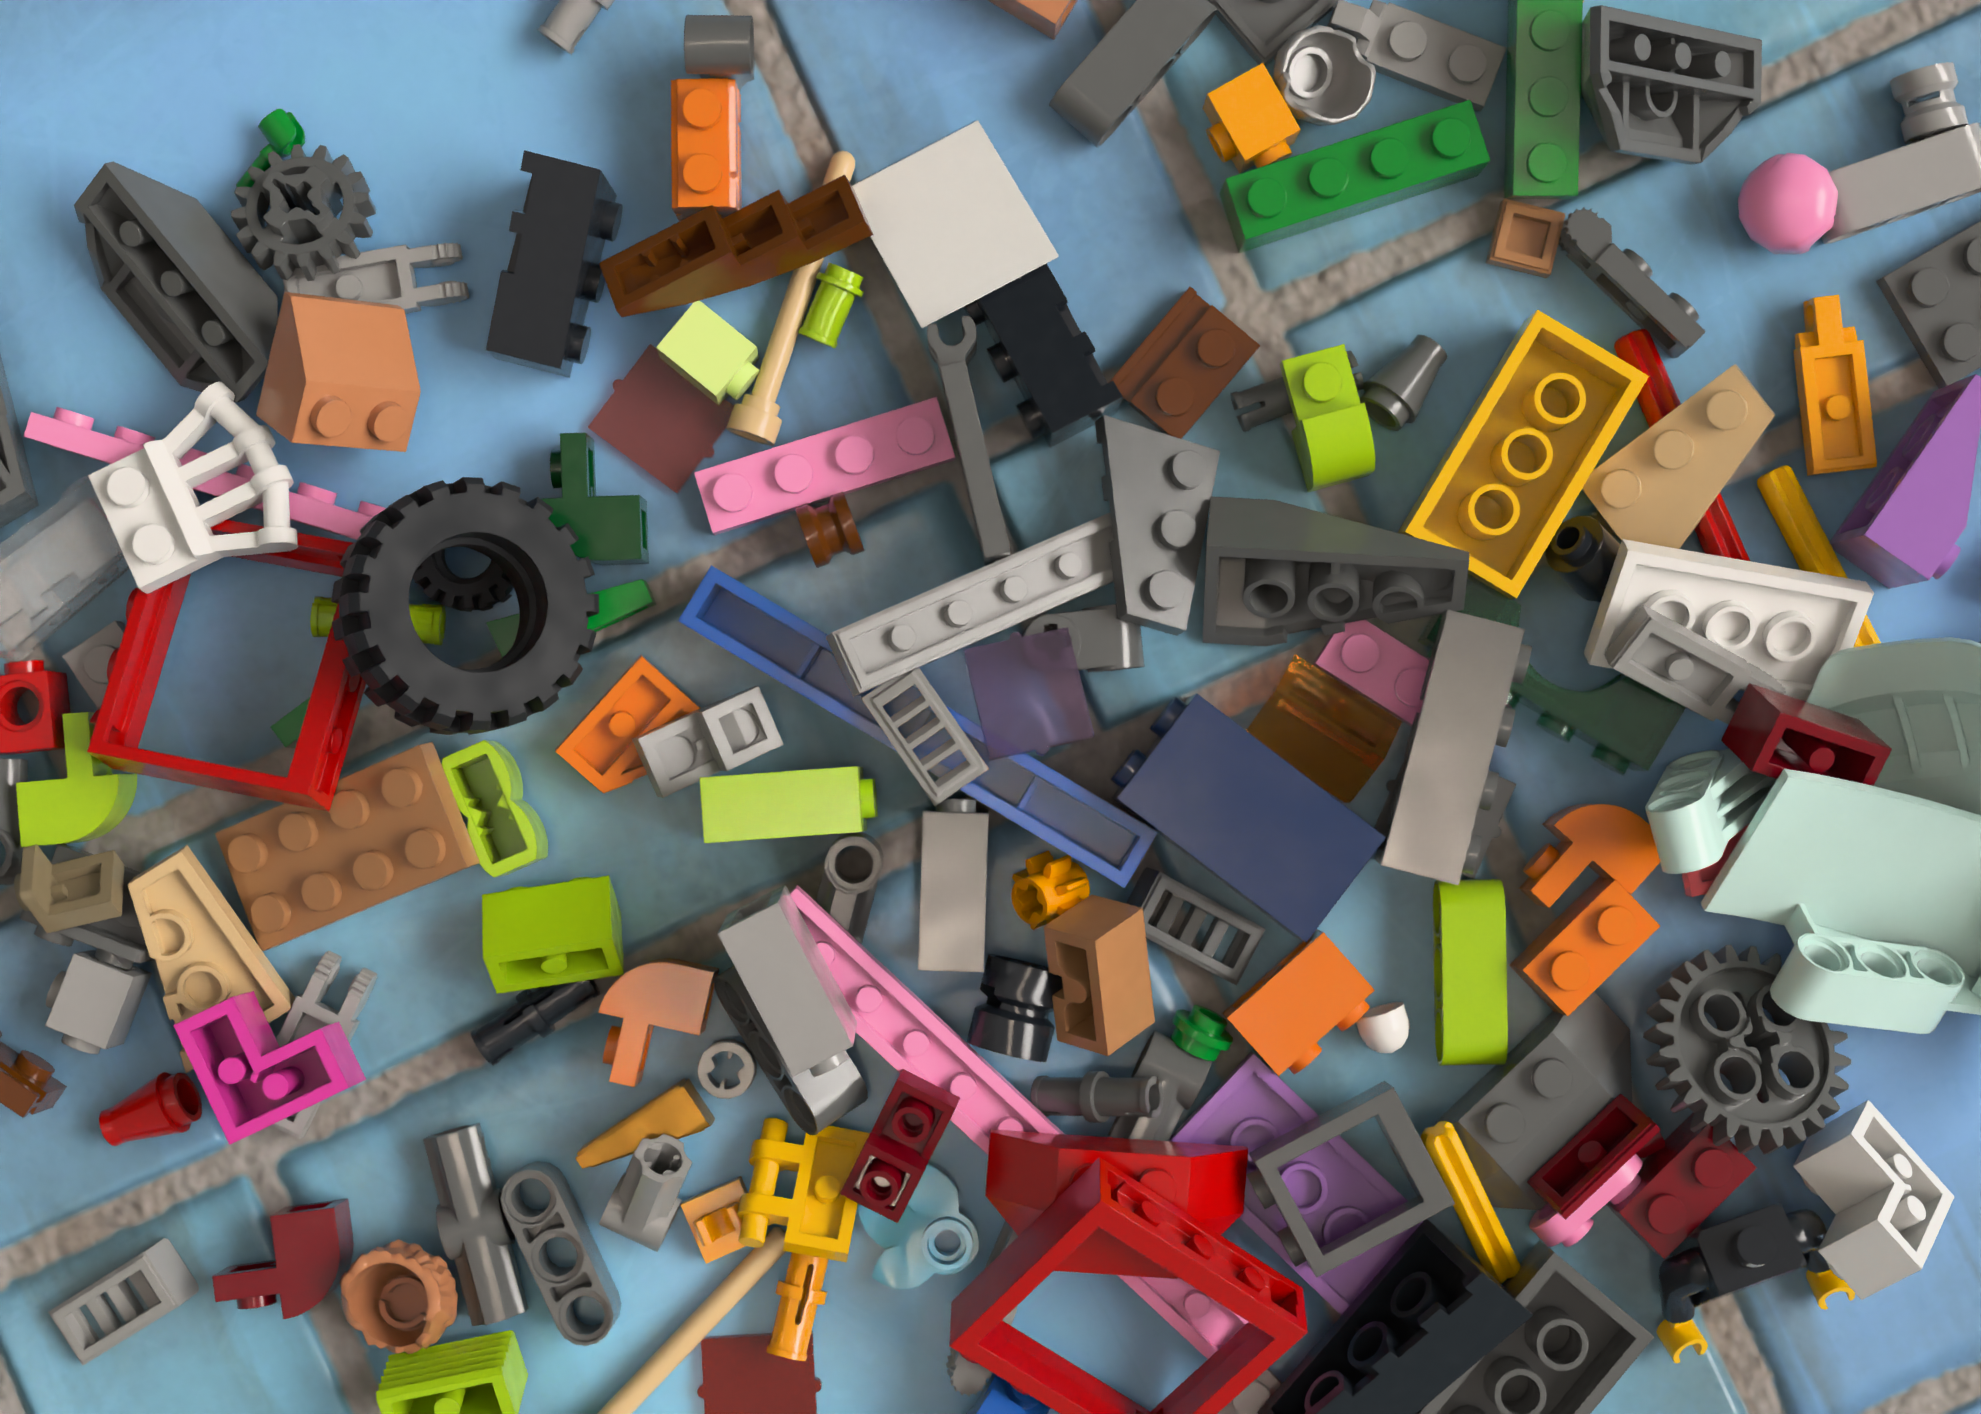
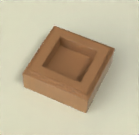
M1504 198L1500 202L1486 264L1548 278L1551 275L1566 213Z

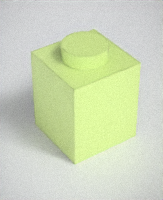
M701 301L693 302L656 347L660 359L719 407L729 395L738 400L749 389L760 372L754 366L759 360L757 346Z

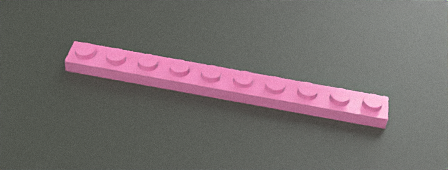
M797 885L790 892L857 1020L856 1033L899 1073H901L902 1069H905L960 1097L950 1120L987 1155L990 1129L1064 1134L803 889ZM1117 1275L1207 1359L1248 1323V1321L1179 1277L1177 1279Z

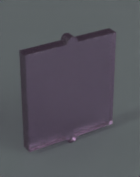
M1068 627L1024 637L1019 632H1013L1008 640L964 649L963 654L989 761L1033 751L1039 756H1044L1051 747L1094 738L1095 735Z

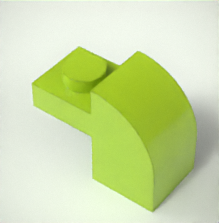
M1341 344L1282 360L1279 365L1296 427L1291 433L1307 491L1312 492L1371 475L1375 471V450L1365 403H1360L1345 345Z
M94 712L62 714L67 778L16 783L21 847L36 844L38 846L79 843L99 838L114 829L130 810L137 790V774H112V769L87 752L95 725L90 723Z

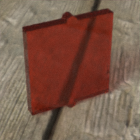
M650 344L623 380L617 379L613 382L614 393L588 428L678 494L704 458L711 459L714 457L715 450L713 446L726 430L734 405L724 399L718 406L660 359L657 349Z
M811 1331L806 1361L788 1359L767 1353L766 1349L767 1345L770 1344L772 1333L704 1337L701 1341L703 1383L699 1386L697 1394L700 1398H704L705 1414H817L816 1392L821 1390L822 1381L820 1378L815 1377L813 1331Z

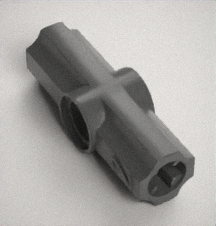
M480 1123L456 1127L424 1138L423 1141L440 1202L436 1207L439 1236L449 1260H455L461 1289L472 1326L500 1322L526 1312L528 1304L512 1247L516 1238L502 1208V1188L496 1187Z

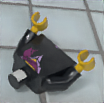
M1781 1202L1694 1233L1688 1236L1668 1255L1669 1257L1662 1262L1659 1268L1661 1308L1665 1320L1659 1324L1656 1332L1674 1363H1680L1679 1355L1689 1345L1693 1346L1698 1355L1704 1354L1707 1350V1341L1692 1320L1695 1314V1307L1806 1267L1808 1269L1806 1279L1821 1309H1828L1825 1299L1835 1292H1846L1849 1301L1855 1298V1292L1844 1280L1838 1278L1831 1271L1825 1258L1818 1252L1827 1230L1822 1219L1814 1211L1800 1209L1786 1214Z

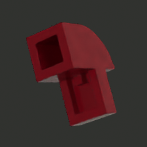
M348 1198L288 1206L271 1215L270 1221L275 1260L228 1266L212 1276L215 1302L237 1300L238 1309H253L275 1304L277 1302L276 1294H280L283 1319L303 1314L321 1302L339 1286L341 1276L349 1269L354 1243Z

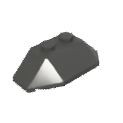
M1603 5L1590 7L1582 22L1581 95L1611 152L1689 165L1699 164L1732 133L1743 116L1750 115L1761 104L1762 40Z
M114 161L105 163L74 204L79 222L85 223L87 248L101 290L181 386L203 392L211 384L220 381L234 393V402L237 403L245 400L266 373L278 321L277 295L196 198Z
M1595 992L1569 1016L1552 1011L1507 1054V1060L1504 1065H1495L1431 1126H1435L1439 1121H1448L1453 1125L1492 1207L1541 1210L1546 1203L1527 1181L1620 1093L1632 1103L1630 1029Z

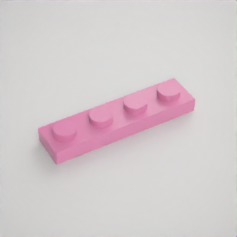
M937 397L700 470L694 472L712 533L717 535L794 511L796 508L804 505H813L829 500L832 495L844 492V494L852 493L956 460Z

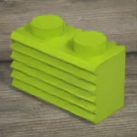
M512 1330L430 1346L427 1349L421 1348L412 1354L401 1352L388 1355L386 1369H383L384 1376H381V1383L378 1384L379 1390L376 1391V1401L381 1414H518L528 1372L515 1333Z

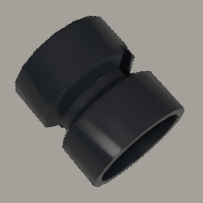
M988 954L980 985V990L987 996V1001L985 1004L975 1007L966 1042L996 1053L1036 1062H1046L1055 1026L1048 1019V1014L1054 1011L1052 995L1063 988L1062 976L1049 973V968L1046 966L1010 957Z

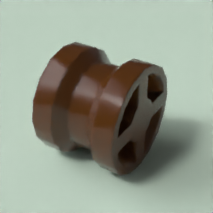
M844 492L832 495L828 503L823 506L814 508L810 505H804L795 509L816 568L828 565L834 555L842 552L855 555L865 551Z

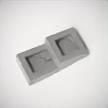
M754 686L632 738L657 797L662 798L700 781L699 777H709L719 771H729L784 745L759 686Z

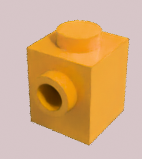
M1263 63L1207 94L1202 109L1212 126L1206 129V133L1215 153L1223 163L1231 159L1240 174L1254 165L1256 168H1260L1287 159L1293 154L1289 146L1295 143L1301 129Z

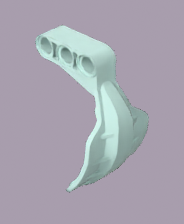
M1953 637L1912 639L1843 649L1829 656L1821 667L1806 702L1859 719L1892 748L1874 786L1928 799L1981 815V643ZM1730 749L1697 752L1672 761L1666 767L1645 806L1663 872L1667 874L1689 873L1716 863L1722 857L1728 841L1752 821L1777 779L1751 771Z

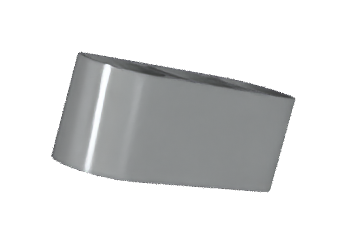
M1980 123L1962 126L1830 171L1829 174L1838 191L1834 224L1822 236L1823 243L1837 242L1980 193Z

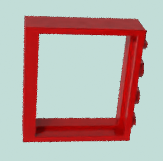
M225 520L211 527L214 535L256 532L264 528V526ZM297 532L298 548L294 550L231 557L342 577L345 568L340 565V562L348 546L353 544V542ZM191 573L149 594H146L138 587L134 588L126 604L127 624L120 647L112 652L108 661V685L101 708L94 712L90 723L95 725L87 752L115 770L330 812L366 686V682L360 674L351 677L342 659L350 656L344 640L335 641L333 626L331 625L288 776L282 777L138 748ZM337 604L333 621L339 618V604Z
M1099 1157L951 1302L949 1346L958 1351L967 1361L983 1366L1009 1382L1018 1392L1034 1397L1060 1414H1218L1305 1336L1308 1330L1304 1293L1301 1286ZM1099 1227L1248 1321L1241 1330L1151 1412L1002 1321Z

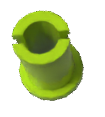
M828 263L825 273L818 272L816 279L820 280L821 283L803 326L800 327L798 333L835 349L837 339L855 297L862 298L864 291L859 289L863 277L845 268Z

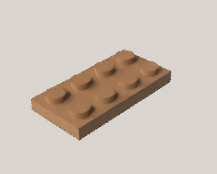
M433 742L420 744L339 779L330 812L284 803L215 833L252 931L262 951L280 946L480 863Z

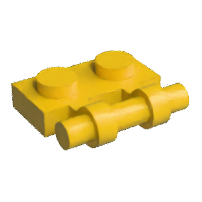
M778 1118L764 1119L760 1139L754 1140L751 1146L749 1163L754 1168L749 1192L742 1194L737 1216L743 1220L738 1241L749 1247H763L767 1227L772 1224L787 1226L783 1251L847 1262L858 1203L841 1195L840 1192L870 1133L828 1126L816 1135L806 1133L804 1144L799 1145L785 1142L788 1130V1123ZM783 1170L798 1172L793 1199L774 1196L778 1174Z

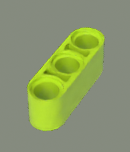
M1500 879L1460 880L1459 885L1436 880L1433 887L1432 908L1435 1048L1439 1066L1504 1065L1508 1052L1506 906L1503 883Z

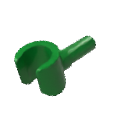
M276 109L261 120L258 128L269 144L259 152L260 154L251 166L265 172L271 167L268 153L274 151L280 157H286L291 155L293 145L300 144L301 147L304 145L305 132L291 112L286 113L283 109ZM248 171L237 182V187L252 188L254 182Z

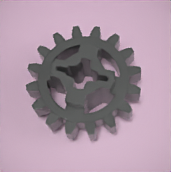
M300 144L293 145L291 158L284 161L276 152L268 153L271 167L264 172L259 168L251 166L247 171L254 182L252 188L236 187L234 192L242 207L232 210L231 217L239 229L236 235L246 253L252 254L262 270H266L274 265L281 279L288 280L291 277L295 268H301L307 281H314L317 266L325 264L333 274L340 272L339 263L336 258L344 253L349 257L357 259L360 256V252L354 239L356 237L371 238L373 234L366 217L376 214V208L369 195L370 189L361 171L355 172L349 158L344 154L333 161L327 147L320 145L315 150L312 157H306ZM342 210V213H341L340 218H339V220H338V219H337V215H338V214L340 213V211Z

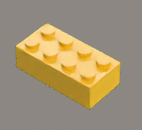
M1536 310L1522 323L1397 533L1469 552L1467 582L1502 603L1516 599L1649 376L1543 312Z

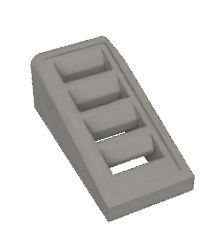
M920 668L881 684L861 698L934 806H937L989 770ZM916 685L922 696L890 717L883 706ZM930 706L937 717L907 738H904L898 728ZM945 728L952 738L919 760L913 749ZM960 749L967 760L934 782L928 770Z
M163 1238L62 1302L48 1313L81 1364L85 1365L179 1307L199 1291V1286L172 1243L168 1239ZM129 1277L148 1306V1309H143L125 1281L126 1278ZM107 1292L126 1323L121 1324L102 1293ZM87 1305L105 1333L104 1337L99 1339L81 1311V1306Z

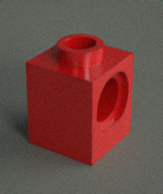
M43 660L5 663V675H0V755L65 749L62 714L71 713L67 673L45 671ZM31 690L38 698L39 710L34 720L26 724L19 717L17 704L22 694Z

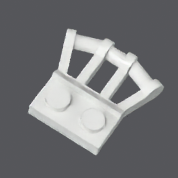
M215 382L208 386L198 396L194 409L164 439L146 442L143 444V449L88 475L136 584L146 594L223 557L285 552L298 548L297 529L290 527L289 488L294 483L287 466L279 465L272 451L276 443L269 427L259 425L234 402V393L223 382ZM216 422L234 437L232 442L182 466L180 459ZM249 461L254 472V476L249 482L202 505L199 504L193 490L194 487ZM263 502L264 528L256 532L224 535L213 534L211 527Z

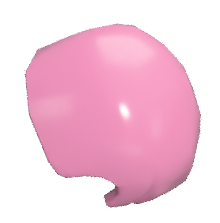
M1794 153L1777 154L1761 163L1748 175L1743 183L1738 197L1739 220L1750 239L1773 254H1803L1808 252L1810 247L1833 227L1838 191L1828 170L1810 157Z

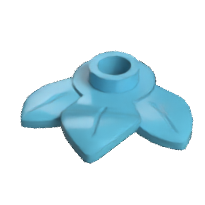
M927 1164L898 1223L860 1204L858 1205L857 1213L865 1231L877 1244L885 1249L875 1264L872 1278L888 1287L899 1290L917 1288L934 1273L952 1275L964 1271L973 1263L979 1250L977 1228L969 1217L959 1212V1194L956 1185L949 1176L933 1165ZM951 1230L958 1235L960 1244L956 1250L944 1252L937 1247L935 1238L941 1231Z

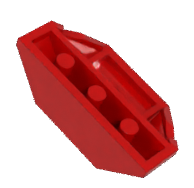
M990 1129L985 1196L1018 1236L1099 1157L1220 1235L1244 1212L1248 1148L1246 1146ZM1100 1227L1054 1270L1154 1278H1178Z

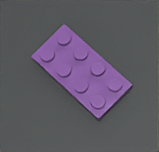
M1251 1051L1170 1136L1168 1141L1246 1146L1248 1148V1174L1257 1169L1249 1155L1250 1152L1319 1115ZM1340 1135L1277 1168L1319 1248L1408 1201ZM1247 1176L1244 1212L1239 1217L1341 1315L1422 1223L1414 1225L1316 1278L1307 1262L1297 1267L1294 1266L1277 1234L1278 1231L1287 1227L1276 1204L1267 1209L1263 1208Z

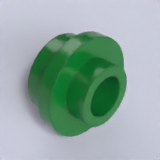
M1194 1005L1191 1011L1177 1010L1172 1018V1023L1176 1026L1171 1034L1172 1041L1183 1050L1201 1059L1216 1061L1221 1050H1229L1233 1042V1037L1225 1030L1228 1022L1216 1012L1203 1006Z

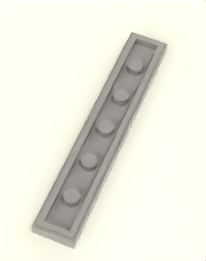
M1110 513L830 633L826 636V639L853 697L1112 583L1113 573L1109 542L1113 540Z

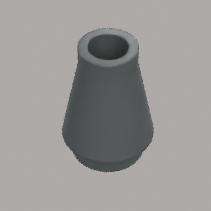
M1417 335L1407 348L1364 382L1365 392L1360 398V403H1365L1368 416L1381 426L1392 431H1399L1405 423H1413L1439 368L1447 359L1445 350L1433 339L1425 335Z

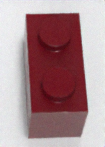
M1751 683L1748 684L1721 739L1751 771L1778 779L1783 769H1790L1874 786L1892 751L1891 747L1859 719Z
M1694 1113L1664 1140L1665 1147L1653 1153L1643 1161L1642 1167L1637 1173L1641 1177V1182L1633 1193L1619 1204L1613 1205L1610 1201L1606 1204L1649 1249L1664 1259L1757 1168L1744 1154L1738 1153L1737 1147L1730 1140L1720 1146L1714 1145L1713 1126L1710 1124L1696 1132L1691 1131L1690 1126Z

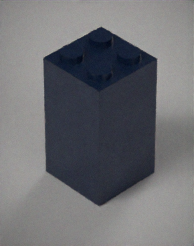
M1196 693L1189 696L1185 702L1177 697L1174 700L1171 699L1149 728L1158 735L1145 754L1138 749H1133L1110 779L1119 786L1111 798L1153 830L1157 831L1292 936L1307 942L1386 837Z

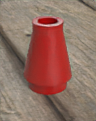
M162 1072L113 1107L101 1111L99 1115L100 1129L106 1141L112 1146H118L129 1141L184 1133L189 1130L192 1122L199 1120L201 1117V1098L195 1084L186 1074L180 1072L171 1075L170 1073Z

